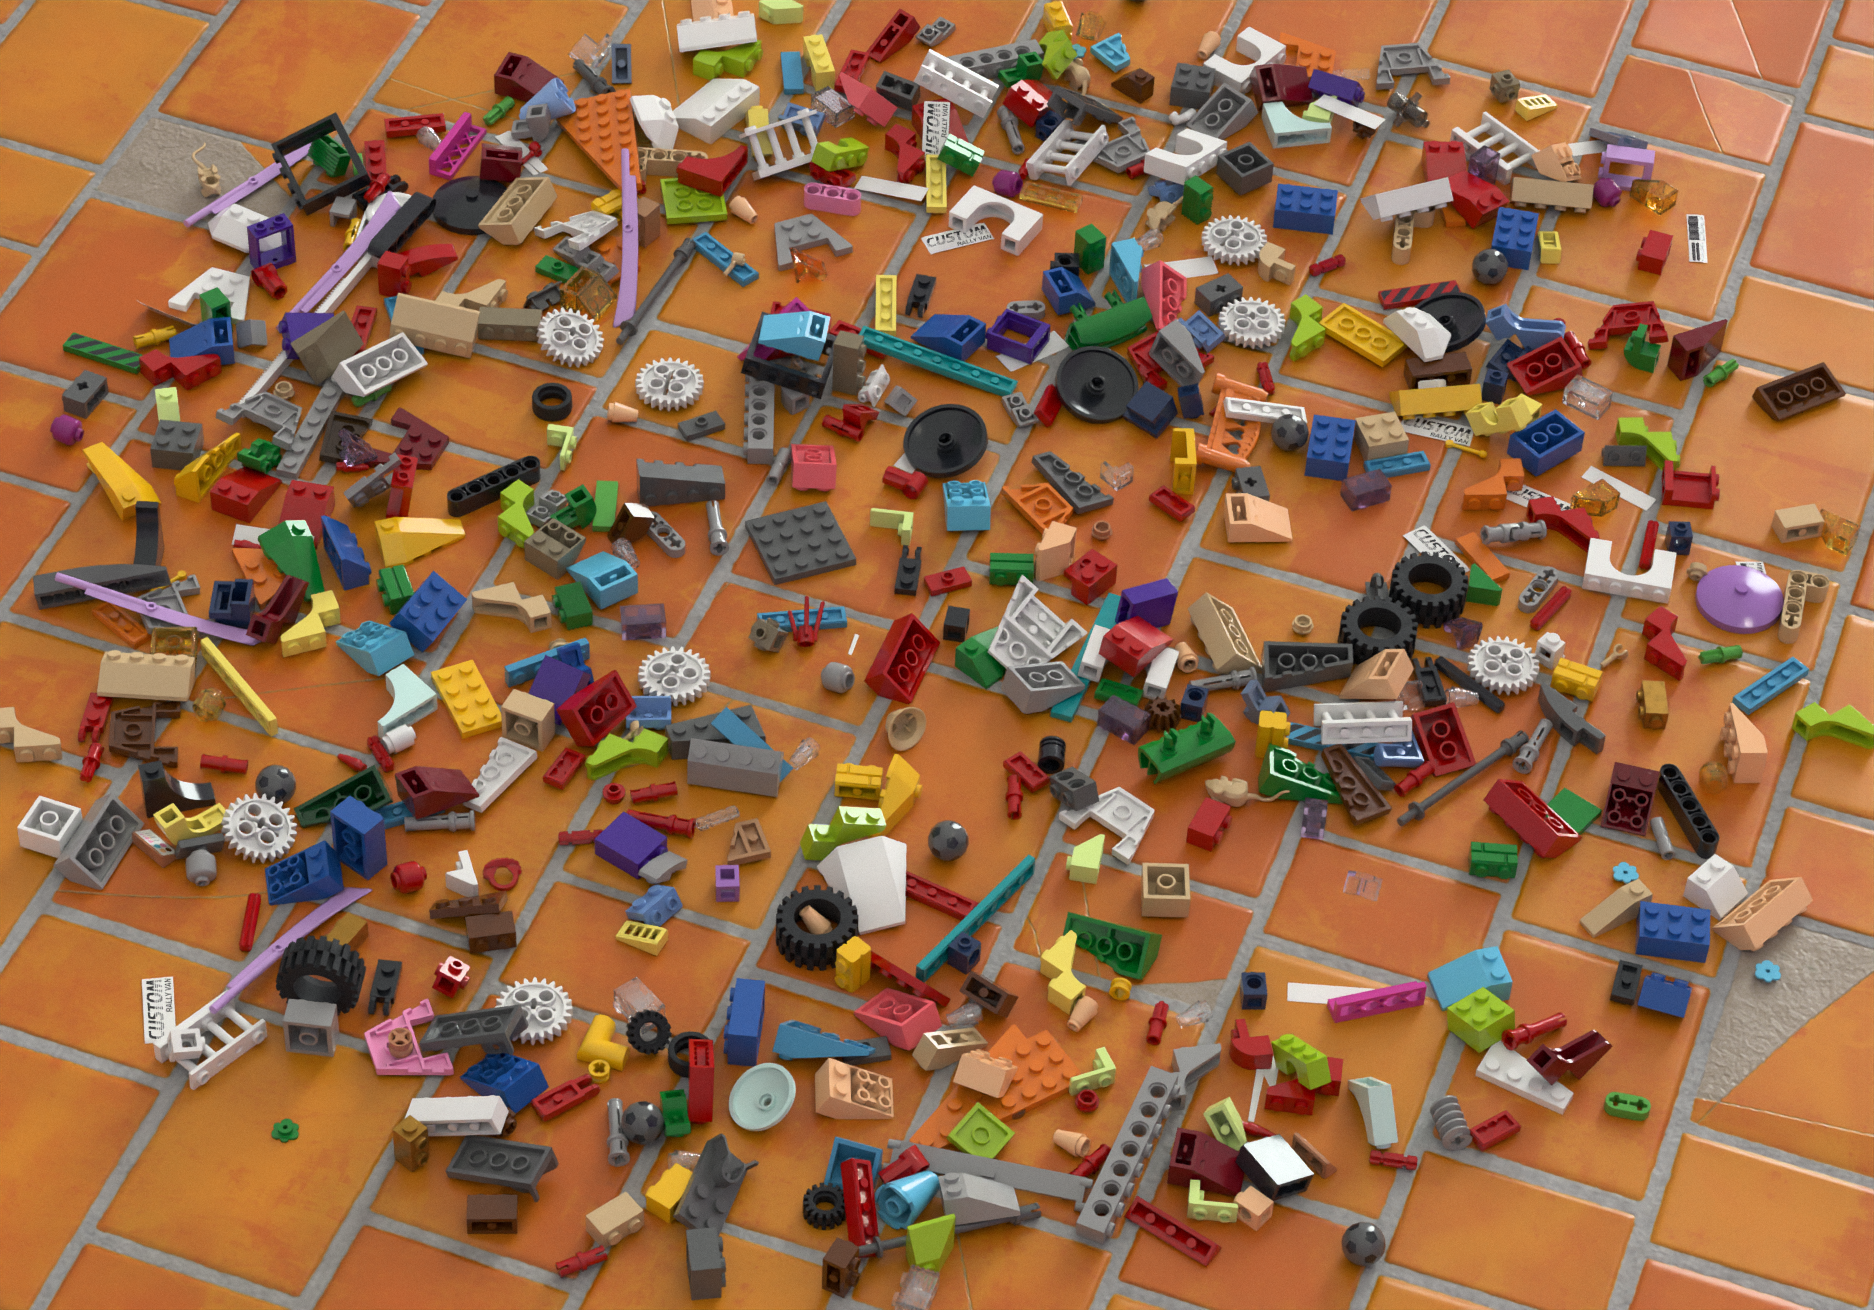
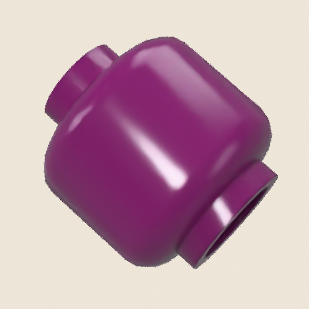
M1001 170L994 176L992 185L998 195L1015 197L1022 191L1023 180L1017 172Z
M1601 178L1594 184L1593 197L1602 207H1614L1620 202L1621 199L1619 197L1622 194V190L1613 179Z
M64 414L56 417L51 424L50 432L53 438L59 442L71 446L77 441L80 442L83 438L84 430L80 420Z

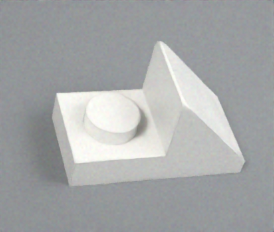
M459 851V861L455 862L456 870L445 873L446 887L466 897L478 896V883L468 851Z

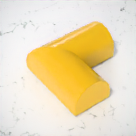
M600 1014L593 1018L578 1050L577 1059L590 1063L594 1060H605L610 1065V1068L623 1071L630 1055V1047L610 1042L616 1030L615 1022L610 1017Z

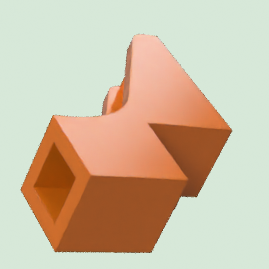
M1521 458L1500 459L1498 472L1495 476L1464 490L1462 510L1505 509L1507 491H1522L1524 471Z

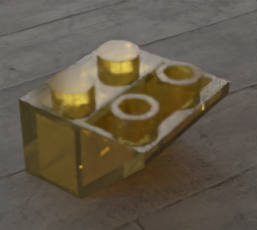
M581 266L560 289V308H564L567 311L572 308L573 313L580 310L581 316L588 314L587 319H594V322L617 299V294L602 275L584 266Z

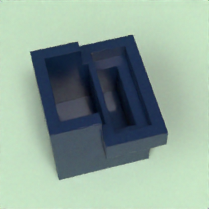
M1146 381L1126 405L1127 411L1123 414V417L1157 439L1178 414L1171 395Z
M235 579V582L214 581L209 619H215L217 623L248 629L256 604L253 579Z

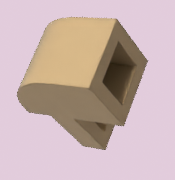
M1267 242L1260 250L1258 274L1267 282L1274 278L1290 285L1294 281L1295 265L1284 261L1285 249Z

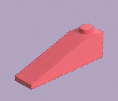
M1159 260L1141 270V287L1158 331L1177 319V314L1182 310L1181 302L1185 300L1187 295V278Z

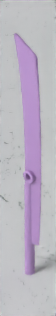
M311 143L284 156L289 167L307 155ZM274 162L255 176L249 177L244 183L184 220V225L190 227L210 213L217 214L258 189L281 173L279 170L282 167L281 163L276 164Z
M627 148L621 150L622 267L613 328L620 326L623 321L630 320L636 311L638 278L636 176L630 175L629 149Z
M392 191L387 192L369 223L350 247L295 305L290 313H308L368 249L369 243L401 208Z
M59 572L55 576V581L85 590L84 594L150 617L250 646L262 642L247 636V629L174 611L156 605L154 602H147Z
M344 887V890L336 893L276 940L226 986L230 989L209 1007L210 1012L216 1014L279 958H282L286 947L288 948L290 942L296 943L297 938H304L327 919L368 894L372 889Z

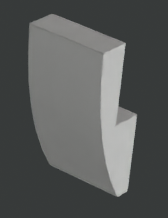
M940 16L932 25L927 24L916 35V39L931 47L935 46L956 30L955 24Z
M1022 392L1002 397L1001 402L1016 426L1020 428L1038 423L1039 420L1034 414L1032 405L1027 404Z
M551 489L539 498V505L527 513L530 523L540 528L551 520L550 515L566 506L567 500L565 495Z
M669 851L649 861L639 870L638 875L646 878L648 883L658 885L661 882L669 881L671 874L677 870L685 869L688 860Z

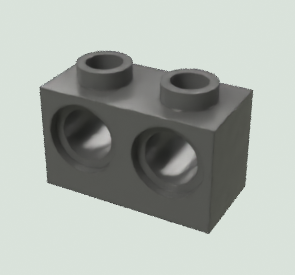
M1070 767L1049 776L1051 782L1049 788L1052 796L1073 810L1078 811L1099 802L1096 781L1076 768Z

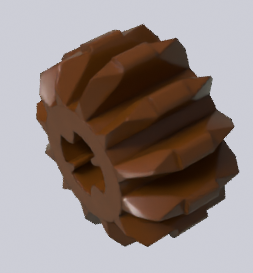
M1158 696L1155 700L1149 699L1143 710L1145 724L1149 725L1150 730L1157 729L1158 733L1161 730L1168 733L1170 728L1176 729L1177 724L1181 721L1180 705L1175 703V699L1168 700L1167 696L1164 699Z

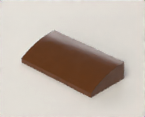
M1822 362L1756 388L1752 397L1766 414L1776 421H1781L1841 398L1846 393L1826 364Z

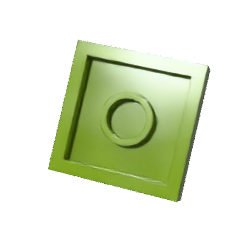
M977 1102L946 1139L963 1153L994 1159L1011 1140L1015 1132Z

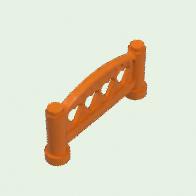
M1217 372L1211 393L1218 394L1219 399L1207 445L1199 443L1197 446L1196 462L1198 465L1204 463L1235 473L1236 468L1250 467V462H1247V459L1258 442L1262 422L1245 420V426L1239 425L1232 418L1226 417L1223 401L1225 397L1265 402L1268 392L1261 388L1225 378L1224 374ZM1228 431H1242V440L1235 439ZM1236 444L1240 448L1237 449L1238 454H1233L1224 446Z

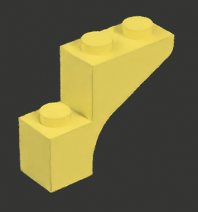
M751 106L745 113L747 128L755 125L757 129L769 125L768 109H763V106ZM767 131L757 133L763 156H772L773 149ZM751 145V157H755V154H754V151H753V148H752V145Z
M332 590L311 595L312 611L310 614L281 635L283 657L327 647L324 627L341 623L340 608Z
M1072 930L1065 936H1060L1055 945L1050 950H1045L1040 957V973L1051 979L1047 987L1048 1001L1069 1015L1072 1014L1077 1000L1085 996L1086 986L1080 983L1071 971L1077 935Z

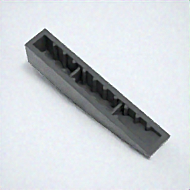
M111 564L57 571L123 594L171 585L165 566ZM57 572L33 576L34 595L39 610L98 599L84 594L85 590L55 581Z

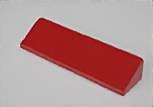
M850 1158L840 1165L848 1240L856 1246L871 1244L874 1236L879 1237L871 1161ZM875 1253L869 1255L860 1256L859 1258L876 1257Z
M1136 1196L1124 1216L1206 1267L1222 1248L1139 1196Z

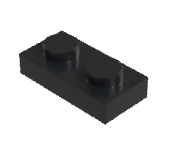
M1623 960L1619 961L1610 997L1611 1001L1633 1006L1643 965Z

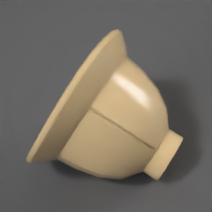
M907 707L891 712L887 716L885 729L888 733L889 743L894 749L898 751L908 750L915 746L922 738L927 720L921 709Z

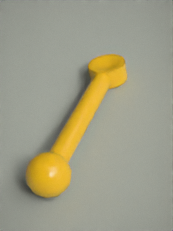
M1446 440L1445 442L1447 448L1454 447L1477 454L1481 458L1487 457L1485 450L1478 451L1455 444L1453 440Z
M183 570L179 571L177 576L170 580L171 583L179 579H185L186 572ZM162 586L158 588H161L163 590L168 586Z

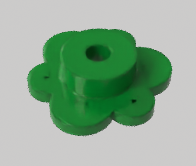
M286 1118L281 1123L278 1122L273 1125L272 1138L280 1139L282 1143L295 1140L299 1136V1125L293 1123L291 1119Z

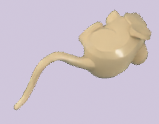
M1076 58L1064 70V79L1070 81L1069 85L1075 91L1082 87L1081 95L1085 96L1091 78L1089 71L1082 66L1083 60Z
M204 143L201 148L192 153V160L199 166L198 179L203 188L201 193L206 198L212 194L220 195L221 186L217 167L212 164L211 168H206L203 163L195 158V155L205 148L206 143Z
M1183 196L1172 204L1163 201L1155 205L1154 208L1148 209L1147 216L1149 220L1145 224L1154 232H1159V230L1164 232L1166 227L1174 222L1176 217L1172 213L1183 201Z
M1221 776L1220 780L1212 779L1205 781V786L1211 799L1221 803L1225 802L1233 807H1240L1250 799L1271 802L1280 795L1290 792L1289 790H1284L1273 797L1264 798L1257 794L1248 793V784L1241 779L1233 778L1232 781H1228L1226 776Z

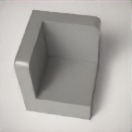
M336 197L329 211L330 226L335 227L339 217L351 220L357 217L355 199Z
M249 319L236 323L239 348L251 345H267L265 321Z
M896 385L884 402L901 415L906 416L917 402V399L902 387Z

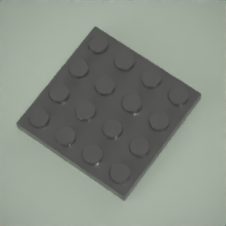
M826 501L745 521V528L774 585L856 565V557Z

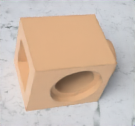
M1249 1186L1244 1192H1239L1233 1203L1238 1204L1237 1218L1255 1231L1272 1216L1274 1201L1252 1186Z

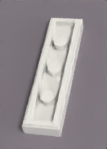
M1225 397L1223 401L1225 414L1228 418L1274 423L1280 416L1294 414L1300 416L1307 424L1304 407Z

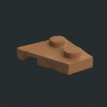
M758 818L735 823L727 865H740L771 858V850Z

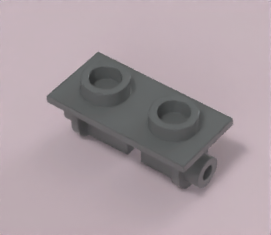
M562 281L555 284L551 282L539 292L533 291L528 294L523 308L529 306V309L544 311L549 308L547 300L551 306L564 301L567 294L559 288Z
M1605 445L1601 451L1602 456H1604L1603 466H1645L1647 446Z
M1374 573L1371 581L1365 582L1366 596H1369L1370 600H1374V596H1380V600H1386V597H1389L1387 582H1384V577L1380 573Z

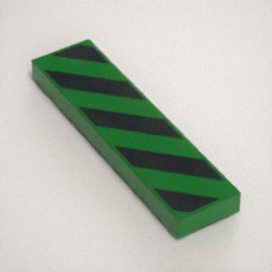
M74 332L63 344V351L134 374L140 372L139 357L143 356L142 354Z

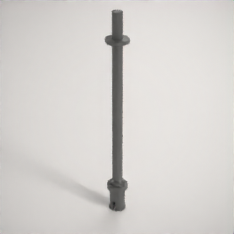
M686 238L680 248L674 251L673 261L630 321L626 320L621 323L620 329L622 332L616 339L618 344L622 345L628 336L631 337L637 334L638 328L636 325L678 266L681 263L687 262L690 258V253L696 247L693 239L688 244L690 238Z
M1520 730L1511 738L1502 740L1499 749L1421 803L1413 801L1408 804L1409 811L1397 819V823L1403 826L1413 818L1418 821L1423 819L1426 809L1504 755H1514L1518 748L1528 743L1529 737L1526 732Z
M1037 1202L1020 1206L1021 1215L955 1225V1234L1007 1222L1015 1226L1020 1225L1022 1221L1040 1218L1041 1211L1031 1213V1210L1039 1209L1040 1206ZM874 1236L871 1244L858 1246L859 1257L875 1253L878 1259L882 1258L883 1251L906 1246V1236L881 1241L878 1236Z

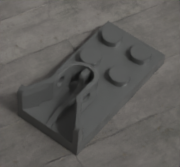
M1058 85L1047 102V106L1062 118L1073 119L1071 123L1075 126L1082 124L1087 112L1091 113L1094 118L1100 121L1103 120L1108 124H1112V122L1118 124L1123 119L1122 116L1095 99Z
M520 1004L436 1015L419 1045L422 1051H439L445 1048H461L463 1046L481 1044L485 1053H507L511 1056L514 1053V1048L510 1040L526 1030L529 1024ZM493 1045H498L499 1049H495Z
M722 1133L708 1140L673 1217L689 1230L716 1227L718 1237L747 1171L757 1166L759 1162L753 1160L746 1164L730 1152L726 1137Z
M466 1135L447 1167L446 1173L449 1178L511 1187L516 1191L529 1193L534 1201L538 1202L539 1194L536 1186L543 1174L556 1169L559 1163L552 1147Z

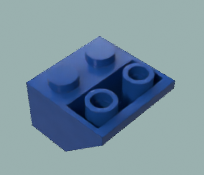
M1063 267L1043 271L1042 291L1057 315L1070 313V307L1072 305L1077 307L1078 303H1081L1083 309L1096 305L1080 277Z
M1652 972L1651 976L1646 975L1638 1005L1684 1018L1693 987L1688 986L1689 982L1676 978L1674 982L1665 980V975Z

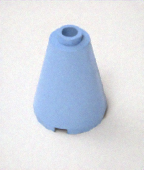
M553 78L520 109L519 118L520 120L526 119L528 106L548 104L551 120L572 114L576 111V106L573 98L568 97V89L559 78Z

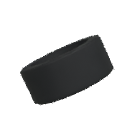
M546 383L538 386L532 395L534 414L542 420L552 422L566 418L572 411L571 391L559 383ZM549 398L563 401V403L556 406H547L541 402Z
M688 1031L680 1033L669 1043L668 1063L675 1074L686 1078L689 1076V1062L677 1057L679 1051L688 1048L689 1039L710 1040L699 1032Z

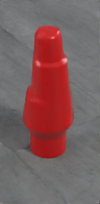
M1029 158L1025 159L1023 165L1018 170L1022 180L1026 179V176L1029 175L1026 165Z
M351 461L336 462V471H343L345 473L361 472L369 469L368 464H358Z
M235 539L233 548L262 549L259 544L247 540Z
M341 753L337 756L339 760L347 764L354 771L362 772L367 769V765L362 763L360 759Z
M1242 1121L1244 1132L1247 1135L1260 1137L1276 1135L1253 1122L1247 1123Z

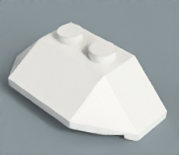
M655 95L631 96L630 101L638 122L646 136L652 141L653 148L673 149L679 126L676 116L672 111L671 103L667 99H661Z
M234 203L215 215L208 222V228L212 239L249 253L247 226L269 218ZM281 232L259 239L260 254L282 246Z
M1408 307L1395 311L1383 320V323L1424 362L1443 358L1451 339V333L1430 314L1414 307Z

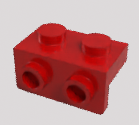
M809 162L810 176L824 184L847 188L856 180V174L848 169L829 172L817 164Z

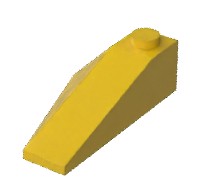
M236 432L186 465L175 476L176 495L199 503L234 460L237 453L242 450L240 433Z
M103 442L82 450L122 521L136 515L135 507L137 501L159 502V506L161 505V501L152 486Z
M393 517L374 521L375 538L385 568L408 565L413 563V559L421 555L427 556L431 554V550L437 547L444 548L466 537L459 519Z
M894 754L886 775L885 790L882 789L878 805V808L882 810L887 826L884 831L868 836V839L878 836L885 837L913 807L916 798L920 799L923 785H920V775L899 754Z

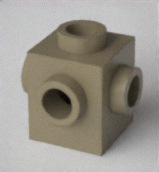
M1508 69L1491 75L1489 89L1492 95L1501 103L1517 99L1520 82Z
M758 618L757 622L753 624L748 638L755 642V647L763 651L767 649L779 653L789 633L779 627L780 623L771 618L767 620Z

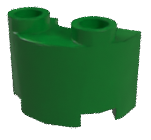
M258 438L251 443L250 449L244 448L237 453V460L242 462L241 466L268 474L282 460V455L280 454L281 447Z

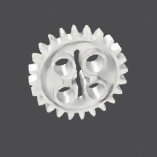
M1229 215V219L1221 216L1220 221L1215 218L1214 223L1208 222V226L1204 227L1201 245L1204 246V251H1208V256L1214 255L1213 260L1220 258L1221 263L1228 261V264L1231 265L1232 262H1236L1237 266H1239L1240 262H1243L1247 265L1248 260L1255 262V258L1259 259L1260 250L1267 243L1265 230L1260 229V224L1255 225L1254 220L1247 222V217L1241 220L1240 216H1237L1236 219H1233L1231 215Z
M1242 297L1241 302L1234 299L1233 304L1228 302L1227 307L1222 308L1218 326H1220V330L1224 335L1229 337V342L1235 340L1236 346L1242 343L1243 348L1250 345L1254 349L1255 345L1262 348L1263 344L1269 347L1270 342L1277 343V339H1281L1282 334H1284L1286 320L1284 319V314H1280L1281 309H1275V304L1268 305V300L1261 302V299L1258 298L1256 301H1253V298L1250 297L1249 301H1246Z
M561 308L560 312L554 309L552 313L547 312L546 317H542L536 336L539 337L538 343L543 344L541 350H548L546 356L553 355V361L559 359L561 365L564 362H568L569 367L572 366V363H575L579 368L581 363L587 366L588 362L593 363L595 358L599 357L604 339L601 338L603 332L598 331L599 325H593L594 319H586L588 314L581 316L580 310L573 313L572 308L568 312Z
M669 357L668 361L661 358L659 363L653 360V365L645 364L646 369L640 368V373H637V379H635L636 393L639 394V399H644V404L651 403V408L658 405L659 410L667 407V410L670 411L671 407H674L678 411L679 406L686 409L687 403L694 405V400H699V395H702V389H704L703 375L700 374V370L695 369L694 364L688 366L687 360L680 363V358L675 362L672 361L671 357Z
M1497 636L1496 641L1491 637H1488V642L1480 640V645L1475 644L1474 649L1470 650L1467 661V671H1470V677L1475 678V681L1478 683L1481 682L1483 687H1490V692L1496 689L1498 695L1502 691L1510 695L1511 690L1518 694L1519 688L1526 691L1527 686L1532 687L1533 681L1536 682L1540 667L1538 666L1539 660L1536 659L1537 654L1531 653V647L1525 649L1524 642L1517 644V639L1510 642L1507 636L1505 640H1501L1499 636Z
M672 646L671 651L663 648L662 653H659L655 650L654 656L647 655V660H642V666H639V688L643 689L644 695L671 696V702H673L674 706H677L678 702L686 705V700L694 702V696L701 698L702 692H707V686H710L709 664H705V658L699 659V653L692 655L691 649L683 652V647H681L679 651H675L674 646Z
M254 793L252 799L247 794H245L243 801L240 798H236L235 804L230 803L228 810H225L221 825H223L221 833L225 834V841H231L228 848H236L235 855L242 852L244 854L243 860H246L248 856L252 857V863H255L257 858H260L262 864L265 863L266 858L271 862H274L276 856L281 859L284 853L288 854L297 835L295 831L297 823H292L295 816L288 815L290 808L282 809V801L276 804L274 803L275 797L267 800L266 794H263L261 799L258 798L256 793Z
M536 977L530 983L526 978H524V984L515 981V988L507 986V993L500 992L501 999H496L495 1008L521 1005L529 1026L512 1040L515 1041L521 1038L522 1044L526 1040H530L531 1045H534L535 1040H539L541 1044H544V1038L553 1041V1034L560 1037L561 1030H567V1024L571 1023V1016H573L572 1000L569 999L568 992H563L562 986L555 988L554 981L549 985L546 984L545 978L541 983L537 982Z

